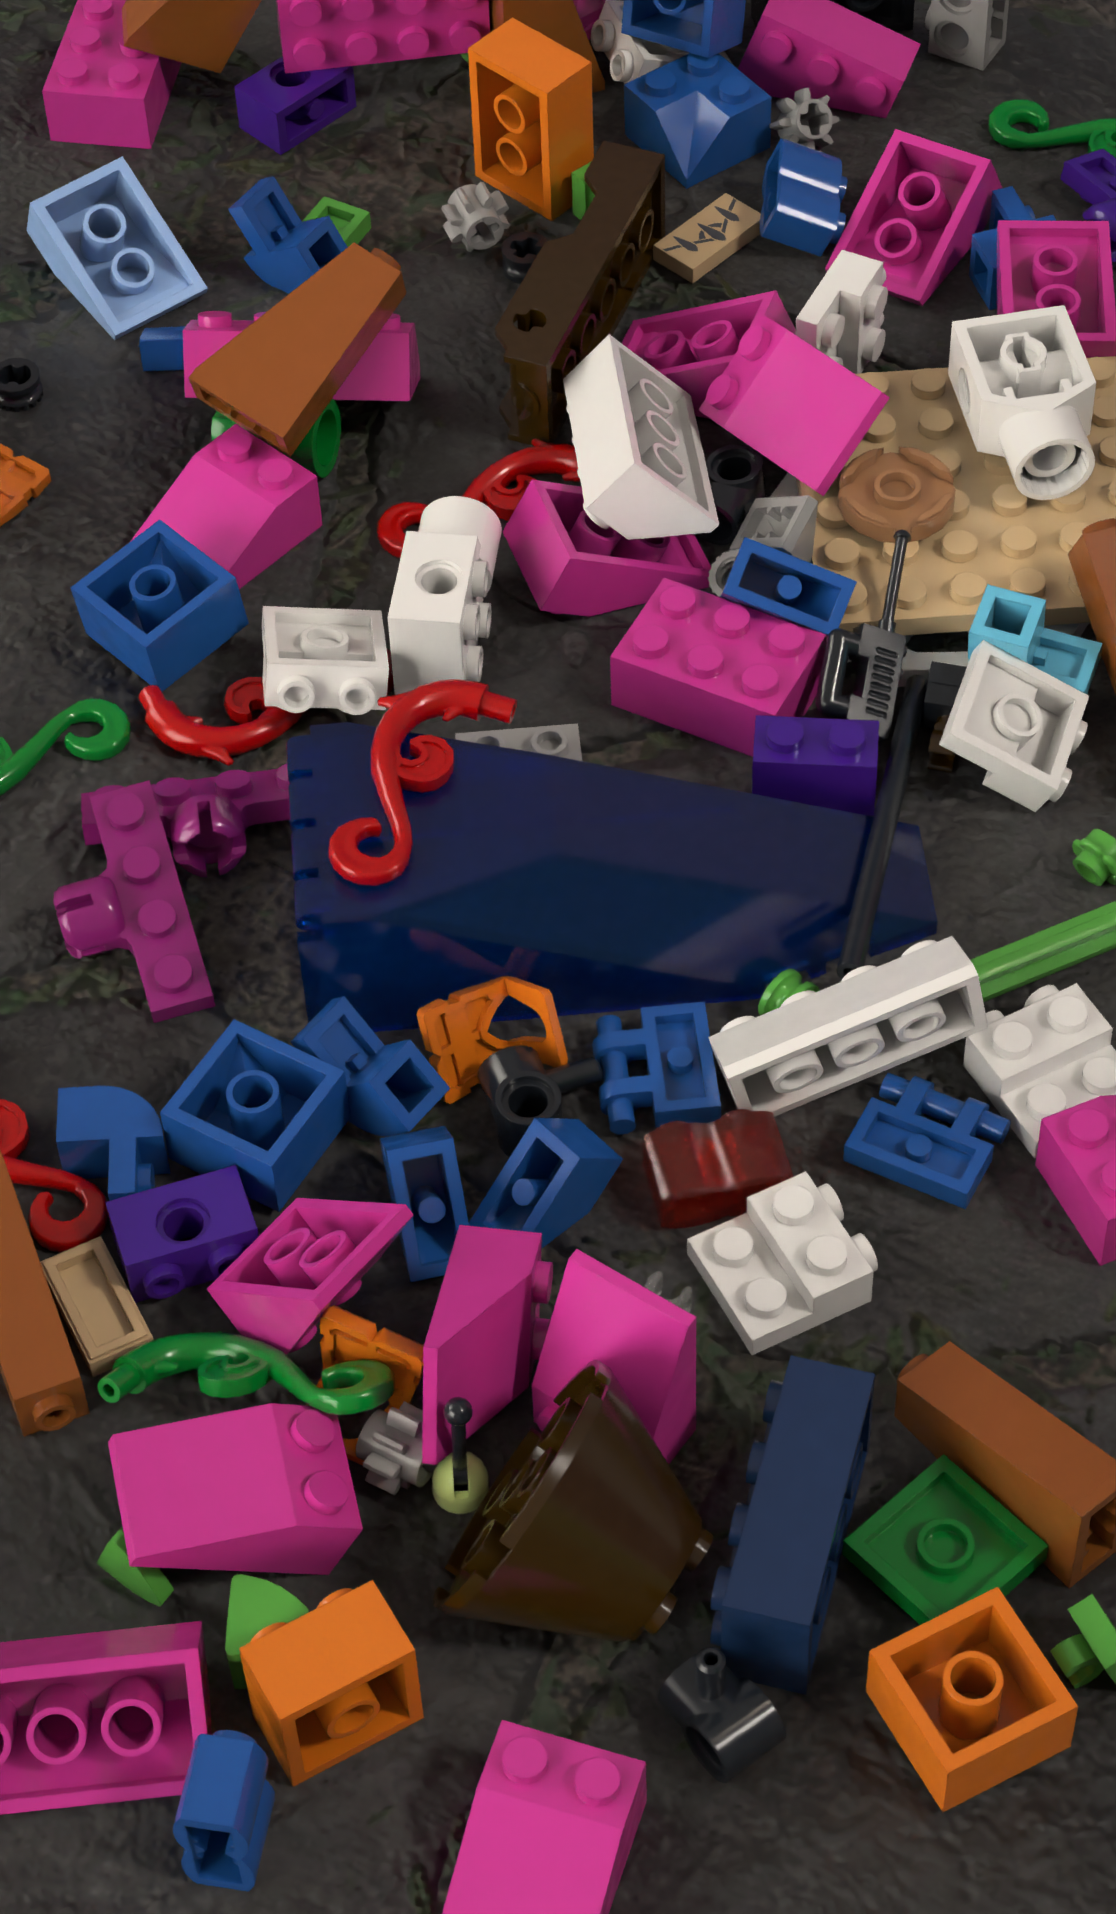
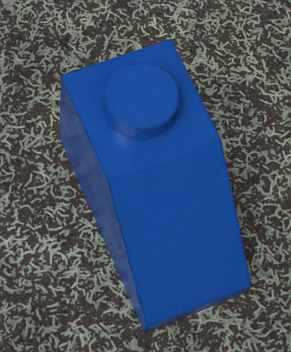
M744 537L720 597L828 636L833 629L839 628L857 581Z
M534 1118L469 1221V1226L542 1233L543 1248L591 1211L623 1161V1158L579 1119Z
M445 1126L380 1138L391 1203L406 1204L413 1213V1217L399 1233L410 1282L444 1276L459 1225L469 1226L453 1137Z

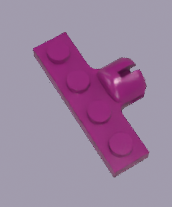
M292 762L284 764L278 769L256 772L229 770L216 777L192 780L172 777L151 785L166 837L171 838L175 861L187 872L199 877H207L206 863L213 864L218 862L219 875L228 873L240 863L246 853L245 830L249 826L331 815L324 763L309 765L303 762ZM108 785L97 789L95 792L81 793L82 828L85 846L102 844L89 796L124 786Z
M150 780L89 796L107 859V869L99 876L59 886L54 892L53 903L55 910H57L56 914L66 949L72 957L78 959L117 948L130 950L137 963L154 1023L214 1007L213 993Z

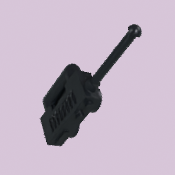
M903 529L896 531L893 536L896 541L882 620L878 621L877 627L863 623L853 628V632L836 628L828 634L815 702L817 710L829 717L879 721L878 743L889 739L898 683L903 676V669H901L902 660L907 653V646H905L907 636L895 633L896 623L894 622L907 542L911 541L910 533ZM851 660L853 668L857 672L853 695L844 696L842 695L847 661Z

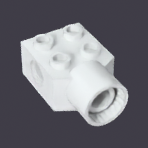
M1065 305L953 321L948 375L977 452L1005 457L1017 489L1029 498L1036 500L1056 499L1068 495L1081 487L1088 480L1095 466V456L1087 436L1090 435L1096 380Z
M448 496L437 499L424 509L418 532L406 531L387 617L395 695L414 690L421 685L438 680L461 679L480 682L483 647L478 646L479 638L488 639L492 613L491 603H483V597H486L492 584L502 527L495 512L480 501L462 496Z

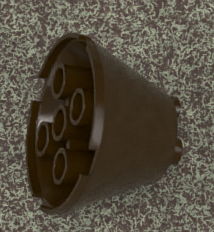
M593 1360L578 1371L554 1398L553 1402L560 1407L554 1413L542 1434L531 1427L467 1524L445 1566L446 1570L456 1576L450 1592L438 1586L433 1596V1606L446 1615L621 1643L628 1639L634 1641L644 1629L653 1635L662 1627L677 1602V1597L669 1592L678 1579L683 1568L688 1572L693 1571L707 1553L714 1535L702 1528L703 1522L612 1370L599 1360Z

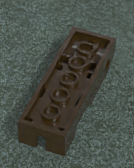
M608 141L602 142L584 174V180L595 197L575 232L543 244L495 327V335L506 351L503 356L504 362L509 363L510 388L499 406V412L510 428L508 440L532 445L531 441L537 438L548 443H554L569 414L566 410L567 400L563 379L609 334L613 335L654 261L653 245L665 237V154ZM516 320H517V328L514 326V323H515Z

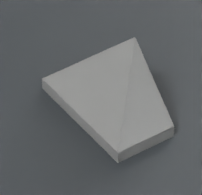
M809 495L755 498L729 549H739L744 537L812 563L818 501Z

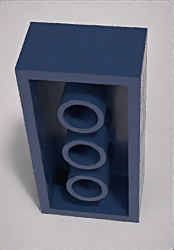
M791 1355L784 1381L771 1380L763 1411V1422L768 1423L763 1442L754 1441L747 1466L746 1483L751 1484L747 1503L738 1502L736 1504L728 1545L734 1546L729 1567L720 1565L711 1598V1609L716 1610L711 1630L710 1644L721 1646V1651L726 1657V1666L738 1679L744 1677L753 1683L804 1695L807 1694L842 1557L843 1540L847 1537L869 1451L875 1383L874 1373Z

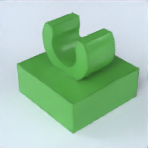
M1091 1594L1067 1609L1082 1634H1077L1063 1640L1050 1651L1075 1689L1091 1682L1104 1669L1116 1684V1628L1094 1595Z

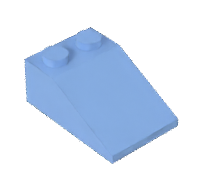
M123 156L30 202L27 222L29 236L55 276L114 340L207 293L208 287Z

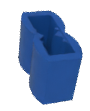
M781 138L769 158L764 171L762 183V197L764 201L759 225L761 237L819 257L822 256L829 243L835 245L841 237L846 221L845 213L840 212V203L845 195L848 180L847 177L842 176L841 159Z
M219 1730L213 1735L200 1734L196 1738L173 1825V1835L180 1846L184 1848L181 1860L182 1869L193 1882L248 1892L254 1887L275 1802V1791L272 1785L265 1779L269 1764L266 1753L252 1737L242 1732Z

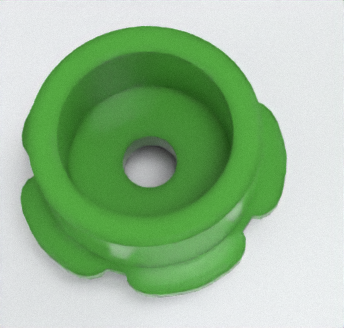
M1093 829L1081 841L1076 839L1072 844V848L1077 856L1073 860V866L1077 872L1093 885L1101 886L1105 881L1116 885V839L1100 829Z

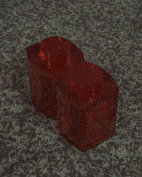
M738 1109L726 1113L720 1119L709 1124L672 1121L661 1125L656 1130L643 1136L642 1163L659 1222L663 1228H688L715 1221L726 1215L740 1216L747 1212V1197L793 1177L773 1112Z

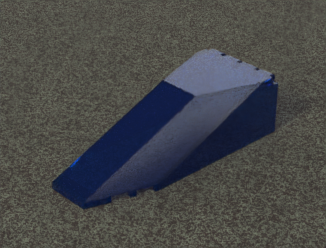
M350 722L310 725L311 735L294 736L286 743L288 781L290 782L288 787L290 827L293 831L291 835L293 879L296 882L294 884L295 921L299 929L305 930L297 932V944L308 1023L332 999L345 996L373 1032L420 1028L416 1016L419 1008L438 998L448 1000L450 993L501 976L516 977L549 989L553 995L557 1016L637 1010L642 1007L704 1001L707 1004L754 1000L761 998L766 989V984L771 983L782 971L788 968L795 969L797 972L806 970L810 979L826 974V962L840 957L871 830L872 816L547 754L439 737L445 739L454 752V770L448 782L435 791L423 793L402 788L413 839L408 866L402 875L391 882L377 886L358 885L345 880L333 869L328 854L329 841L335 830L348 821L373 817L381 823L382 832L379 837H369L361 841L358 845L360 852L372 857H382L387 855L394 847L393 833L371 774L370 751L377 727ZM410 732L406 736L400 748V754L403 758L409 760L417 759L409 755L410 739L424 734ZM898 822L868 949L871 957L937 933L938 921L919 825ZM508 995L497 1008L491 1022L541 1017L534 1009Z

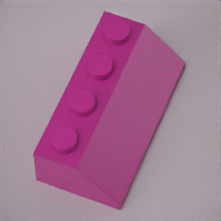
M205 311L198 313V320H190L183 329L185 398H197L189 381V376L194 369L266 312L254 314V320H232V313ZM392 314L332 399L410 401L421 378L415 323L401 322L400 315Z
M202 1621L0 1642V1815L178 1796L182 1794L196 1738L200 1734L212 1735L210 1690Z

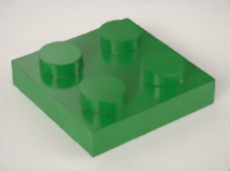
M943 1454L843 1540L842 1555L921 1625L996 1587L1006 1596L1047 1559L1049 1545Z

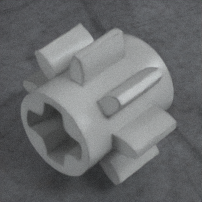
M803 88L795 91L794 101L786 97L776 102V106L781 113L777 121L769 125L771 129L777 130L780 138L815 149V145L823 148L833 143L828 133L832 124L839 122V117L832 116V112L827 105L830 99L828 95L818 99H811L809 88ZM800 119L808 120L809 126L801 125Z
M480 182L478 185L468 184L459 187L450 196L448 204L443 205L441 208L448 220L444 223L443 228L451 242L457 243L462 240L468 252H472L473 249L482 250L492 247L501 239L504 229L510 227L503 214L509 209L506 201L499 190L490 194L484 182Z
M404 1401L399 1410L391 1407L389 1413L379 1409L369 1417L356 1445L357 1458L363 1460V1467L369 1469L365 1479L366 1482L393 1495H396L400 1486L408 1489L410 1484L422 1487L428 1482L436 1465L422 1463L423 1410Z

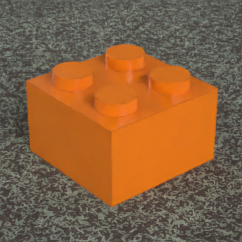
M373 1580L355 1589L343 1588L331 1593L319 1603L316 1609L289 1623L277 1622L263 1628L251 1639L250 1643L239 1648L253 1717L293 1787L424 1718L415 1648Z
M998 1587L869 1650L866 1693L942 1813L1071 1747L1078 1705Z

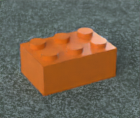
M512 17L468 48L475 176L548 220L553 221L572 207L571 172L588 164L594 158L592 62Z

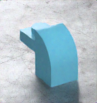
M987 584L969 630L968 659L970 660L973 650L981 641L985 640L1073 688L1088 694L1101 659L1103 643L1044 628L1045 599Z

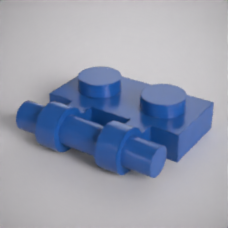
M705 1001L640 1008V1029L623 1030L621 1019L616 1015H604L596 1021L597 1037L592 1043L593 1056L600 1063L604 1082L599 1087V1102L601 1111L608 1115L611 1132L622 1135L632 1132L636 1127L634 1112L640 1107L653 1106L655 1128L721 1121V1102L713 1051L708 1038L710 1037ZM646 1059L648 1075L629 1077L628 1064L632 1060Z
M888 1072L880 1087L879 1096L895 1102L897 1105L894 1106L871 1097L844 1145L843 1161L966 1210L993 1157L994 1145L978 1139V1136L1002 1144L1009 1131L1011 1120L989 1112V1104L971 1097L963 1102L935 1091L934 1083L917 1076H914L909 1081ZM924 1114H926L943 1122L949 1123L952 1125V1127H947L935 1121L924 1118L923 1116Z

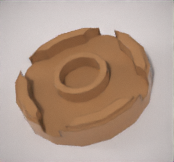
M884 447L872 449L852 459L841 473L838 506L844 520L858 533L877 541L895 543L896 540L893 536L896 531L901 529L910 533L911 541L909 542L926 539L943 529L953 515L956 490L953 486L954 478L951 471L934 455L912 447H899V453L889 452L883 454Z

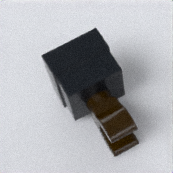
M931 662L923 715V727L933 729L928 750L930 758L927 769L952 773L956 753L942 747L939 743L967 668L965 666Z

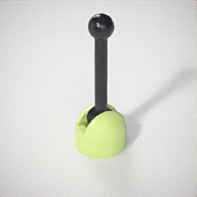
M454 1397L444 1406V1417L451 1424L452 1453L435 1466L432 1474V1492L435 1501L444 1510L455 1514H466L476 1510L489 1490L488 1472L482 1460L473 1453L466 1452V1423L470 1421L473 1410L470 1402L462 1397ZM468 1486V1490L454 1491V1487Z

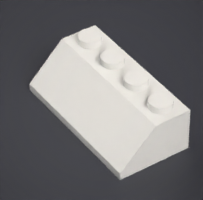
M609 334L563 379L567 400L566 410L571 423L572 443L576 452L577 473L581 481L584 498L583 508L586 514L599 527L604 529L611 527L628 540L711 533L719 526L691 395Z
M950 936L938 942L935 940H925L909 947L900 958L878 967L866 965L856 968L846 974L840 983L818 992L808 990L796 993L787 998L780 1008L756 1018L754 1016L736 1018L724 1025L720 1033L708 1038L745 1128H749L987 1029L988 1024L978 973L954 937Z

